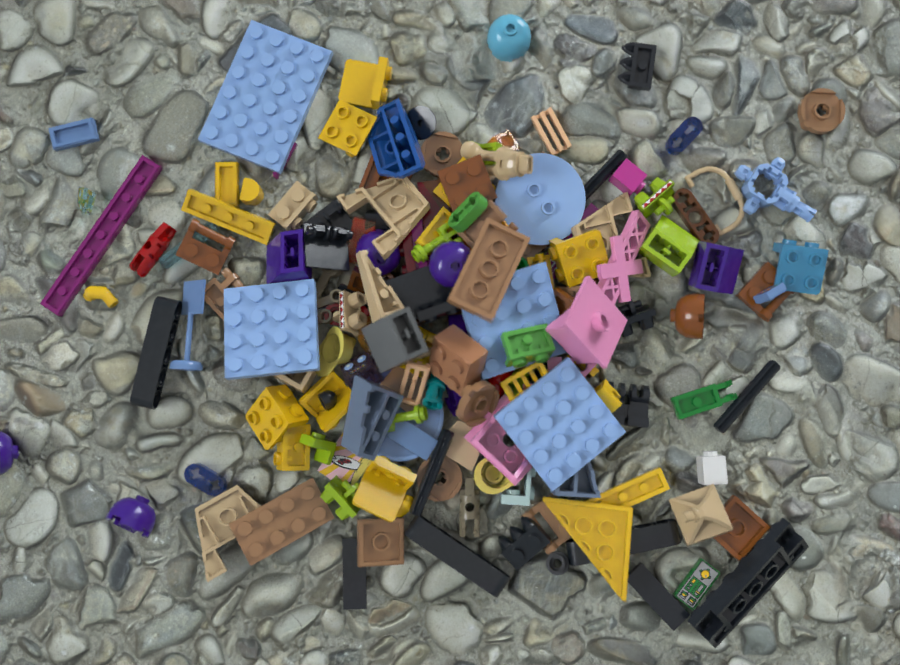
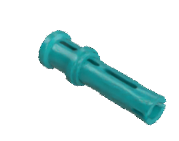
M431 373L430 379L426 381L425 388L427 391L422 405L430 410H439L443 407L442 393L446 389V384Z

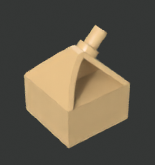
M714 484L669 499L670 507L687 547L733 530Z

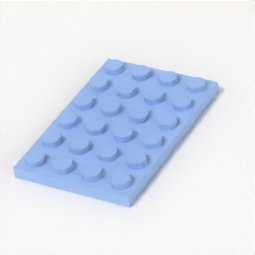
M251 20L198 140L218 150L281 174L333 57V52Z

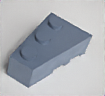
M355 375L341 445L358 457L374 461L404 396L387 386Z
M591 461L553 492L551 490L550 492L555 496L601 498Z

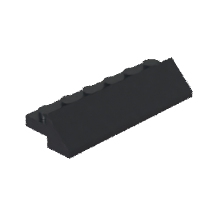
M784 518L774 523L770 527L769 533L755 543L753 550L747 556L740 559L734 571L728 573L723 578L722 584L708 594L706 601L692 611L687 621L716 649L807 550L809 546L804 538L796 533L792 525Z

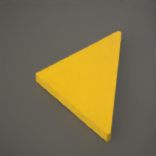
M543 496L542 501L618 597L622 601H626L633 508Z

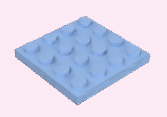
M540 262L515 271L491 323L462 310L468 335L489 351L484 370L481 373L482 380L518 369L513 366H505L507 357L500 338L502 333L545 323L549 325L560 316L546 262ZM552 337L556 350L551 357L566 353ZM536 361L528 362L527 365L533 364Z
M314 279L224 289L225 379L234 380L320 371L317 291Z
M566 357L493 415L552 492L626 433L569 357Z

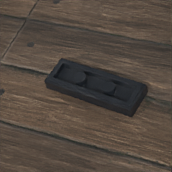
M357 537L343 538V610L367 609V567L357 566Z
M641 562L628 573V583L673 631L690 616Z

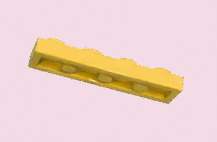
M191 188L187 191L181 211L265 245L269 244L276 225L272 221Z
M657 467L601 492V498H587L583 501L631 507L669 490L670 487L662 469Z

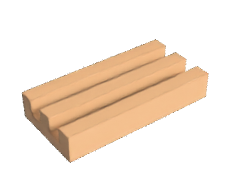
M551 107L531 117V121L549 154L556 156L571 148L572 145ZM546 116H549L564 146L561 145ZM542 119L557 147L556 150L553 149L538 120Z
M412 359L407 362L399 394L403 395L410 368L415 369L408 396L402 400V403L415 406L420 405L431 365L428 363L423 365L421 361H417V363L412 362ZM419 371H424L417 398L413 400L412 396Z

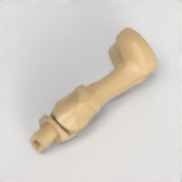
M466 141L461 146V157L465 159L480 154L483 161H495V165H487L485 167L488 175L496 176L501 181H508L510 178L523 177L524 174L532 173L533 157L532 155H525L523 151L517 152L505 146L498 148L497 151H486L474 141Z

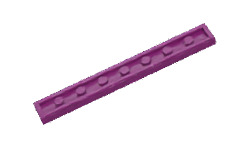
M144 155L140 157L40 304L57 316H63L163 170L161 166Z

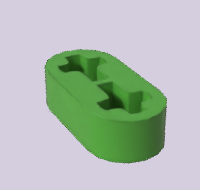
M479 192L472 193L450 215L448 225L458 233L464 232L485 211L488 200Z

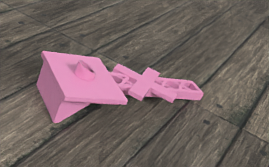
M640 210L631 212L620 236L610 237L612 251L607 264L596 265L598 284L590 276H585L571 307L545 329L577 364L598 363L603 369H606L628 321L615 306L617 299L618 303L631 301L628 275L643 273L642 259H635L651 224Z
M551 357L547 361V371L549 372L562 361V357ZM585 363L586 368L580 371L584 378L598 363ZM522 384V390L526 389L525 384ZM504 394L499 399L492 414L488 412L484 416L486 420L482 424L474 426L464 438L516 486L532 469V465L515 444L506 446L503 442V437L507 433L493 415L510 403L509 398Z

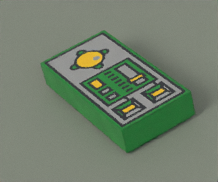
M699 558L673 595L694 610L718 578L720 572L705 560Z

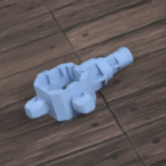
M780 157L772 160L770 164H761L752 171H750L751 168L745 165H740L736 169L735 176L741 181L745 180L740 188L744 198L747 199L743 206L745 213L751 215L758 208L774 205L782 212L795 213L806 222L811 221L814 217L812 214H816V209L801 202V198L796 195L797 192L787 187V175L782 173L785 167V160ZM764 174L766 179L774 181L772 184L775 185V190L768 198H764L765 195L754 191L756 188L753 185L758 175Z

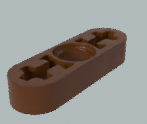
M686 188L678 189L672 195L675 199V202L672 203L675 211L694 237L699 241L715 244L719 240L718 229L692 192ZM679 195L681 197L685 196L687 198L684 202L681 203L677 201L680 198ZM692 204L693 207L685 213L684 210ZM691 212H697L700 215L701 220L698 224L690 221L689 215ZM704 223L706 224V226L703 227V229L697 231L696 228L700 227ZM710 232L712 234L710 240H704L703 236H705V233Z

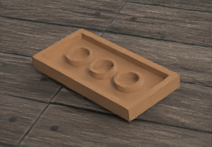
M487 217L447 302L491 323L529 243L530 237Z
M313 477L229 524L250 566L334 519L327 503L320 497L321 492Z

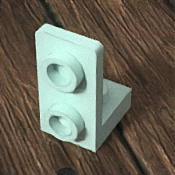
M533 467L525 475L524 493L520 494L518 489H506V492H501V504L530 506V500H534L535 487L531 486V477L536 476V471Z

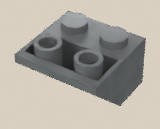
M409 306L361 329L380 373L422 356L429 351Z

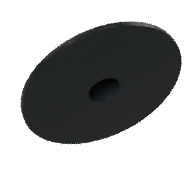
M416 106L407 113L418 140H425L434 133L436 118L429 108Z

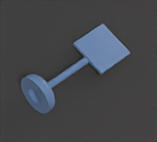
M204 279L184 282L181 315H188L184 360L171 361L170 369L203 371V364L198 361H190L193 317L196 314H203L206 286V280Z

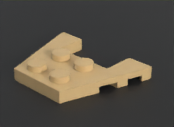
M392 177L377 182V186L368 189L362 187L355 189L356 193L346 196L343 193L336 196L338 202L349 215L369 202L389 226L390 230L371 241L384 260L393 253L430 209L429 202L407 177L403 179Z
M628 192L619 195L571 228L573 237L594 229L599 230L608 259H610L612 254L610 237L618 236L613 217L633 211ZM646 257L639 258L642 259L643 273L628 275V277L643 279L651 277Z
M239 485L230 488L195 508L207 582L228 570L217 548L235 538L229 524L261 506Z

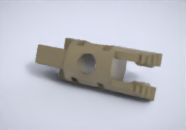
M465 477V489L459 490V537H465L466 535L465 519H474L473 534L474 537H480V489H474V477ZM473 503V510H466V504Z

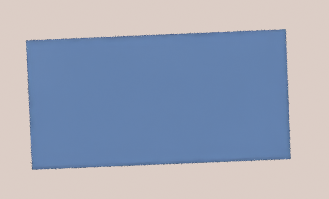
M93 118L48 128L52 147L56 152L100 141L96 122Z
M407 421L395 423V431L389 432L387 435L388 438L427 461L438 440Z

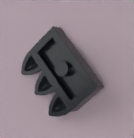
M637 42L623 45L621 47L622 50L632 57L624 58L619 62L629 72L621 73L617 78L625 85H628L627 88L650 91L657 45Z
M524 516L521 517L524 531L518 527L510 526V535L513 541L504 536L498 537L499 545L502 549L501 554L516 570L520 569L551 542L548 534L533 519Z

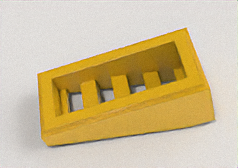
M534 362L500 382L510 402L526 390H522L517 378L521 377L527 388L531 385L524 374L529 372L535 383L538 378L533 369L537 368L541 376L548 372L543 363ZM513 382L519 393L514 395L508 383Z

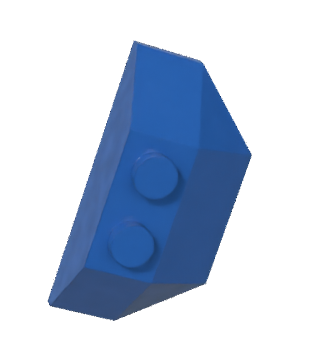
M397 98L379 107L377 111L378 118L368 136V142L378 174L380 176L403 179L424 169L426 163L417 136L400 99Z

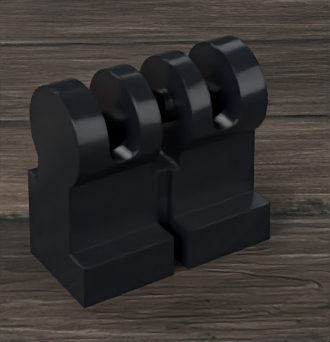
M608 381L609 384L614 388V382ZM619 383L617 392L621 396L619 400L622 404L612 414L620 425L649 428L648 406L650 387L642 385L638 397L636 384H630L627 393V405L623 404L626 396L625 383Z

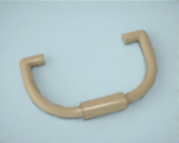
M706 166L685 176V181L689 188L695 186L692 178L705 172H715L725 179L726 186L739 204V215L736 221L722 230L715 224L719 231V237H721L741 223L745 215L742 198L744 196L733 177L731 178L724 170L718 167Z

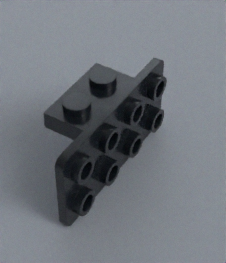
M428 265L385 281L387 286L390 285L404 307H410L415 320L418 319L420 322L424 320L425 323L437 320V315L446 312L447 315H451L460 311L458 307L447 302L453 288L444 287L437 283L431 276Z

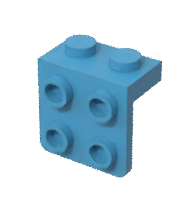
M783 239L782 243L774 242L772 251L780 253L774 285L783 282L787 288L786 291L819 294L829 250L819 248L818 243L805 242L804 246L796 245V240Z

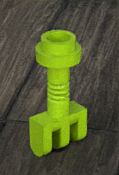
M448 222L436 230L440 235L423 247L419 244L413 247L414 249L411 251V254L417 263L427 261V255L441 243L453 241L451 237L457 234L455 230L449 233L446 231V229L450 228ZM460 236L457 237L454 241L462 242L463 239Z
M415 405L413 411L396 413L388 432L395 431V423L415 420L417 424L424 423V420H428L426 406Z

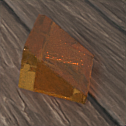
M509 130L493 136L488 141V143L498 142L502 146L509 147L511 150L518 151L520 149L519 144Z

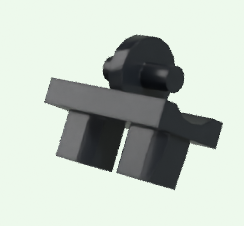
M631 299V301L624 302L625 305L618 307V310L628 320L621 334L622 337H627L634 333L631 324L638 322L642 330L654 327L653 316L656 315L655 308H650L649 304L642 305L640 300L633 302Z

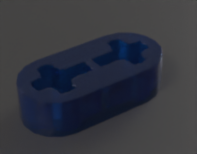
M688 117L665 142V148L668 153L679 155L702 131L703 125L700 119ZM693 124L695 126L694 130L687 135L685 131ZM681 137L683 139L682 142L674 148L672 146L673 143Z
M201 463L191 464L184 471V478L189 484L210 496H218L227 488V481L222 475ZM198 468L199 475L203 476L204 479L200 477L193 479L192 477L194 474L191 472V470H196ZM210 480L214 482L218 480V485L221 488L213 491V485L207 481Z

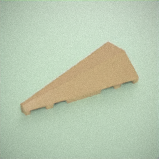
M362 250L356 253V258L373 323L405 307L390 285L387 286L380 274L382 272L378 267L375 268L367 256L368 251ZM427 346L429 351L413 359L412 362L430 356L431 348Z

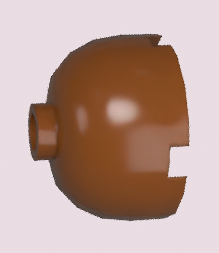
M693 293L682 296L677 301L675 309L671 308L670 322H675L676 330L680 335L691 339H703L705 294Z

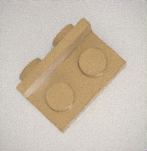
M296 181L268 215L287 231L297 230L303 223V217L307 213L313 212L317 207L319 199L316 194L310 192L301 183Z

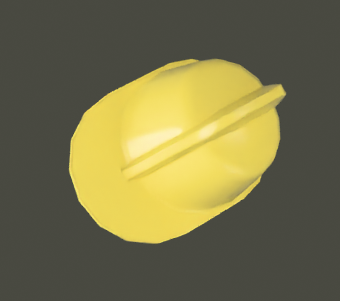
M332 327L319 346L320 371H315V373L321 377L328 376L336 365L345 364L350 361L356 339L343 334L339 327Z
M486 458L482 459L474 470L475 483L486 494H497L514 485Z

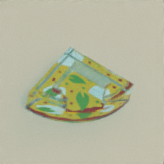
M79 186L77 202L78 208L82 213L91 214L96 193Z

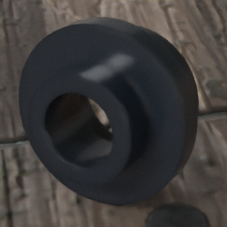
M552 552L547 557L546 566L550 573L562 575L569 569V559L563 552ZM556 559H560L562 561V566L560 568L556 567L555 565Z

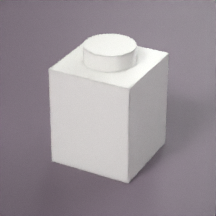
M703 451V455L696 456L699 484H728L726 456L719 455L717 451Z

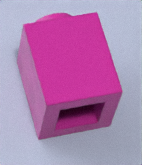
M626 158L608 181L621 192H628L630 197L633 192L638 194L646 185L643 180L647 177V174Z

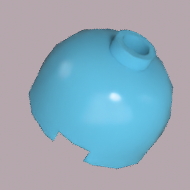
M502 15L493 21L488 30L487 44L489 49L492 51V55L501 61L512 62L514 59L523 57L530 47L531 32L529 25L518 15Z

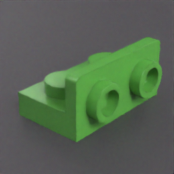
M547 323L501 334L500 338L507 357L505 361L506 367L521 368L526 366L528 362L536 361V363H543L550 359L556 349L551 335L545 330L548 326Z

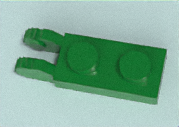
M732 380L710 384L671 397L670 400L677 420L722 406L723 403L737 399L736 393H730L720 398L718 392L719 389L728 388L733 385Z

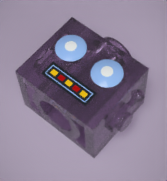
M368 350L340 366L345 379L344 383L351 390L355 375L376 383L384 381L382 373L379 372L375 360Z

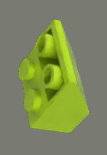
M662 214L644 239L638 253L674 277L680 274L694 254L699 240Z

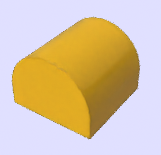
M244 178L239 199L245 205L255 206L260 204L264 198L263 189L255 180Z

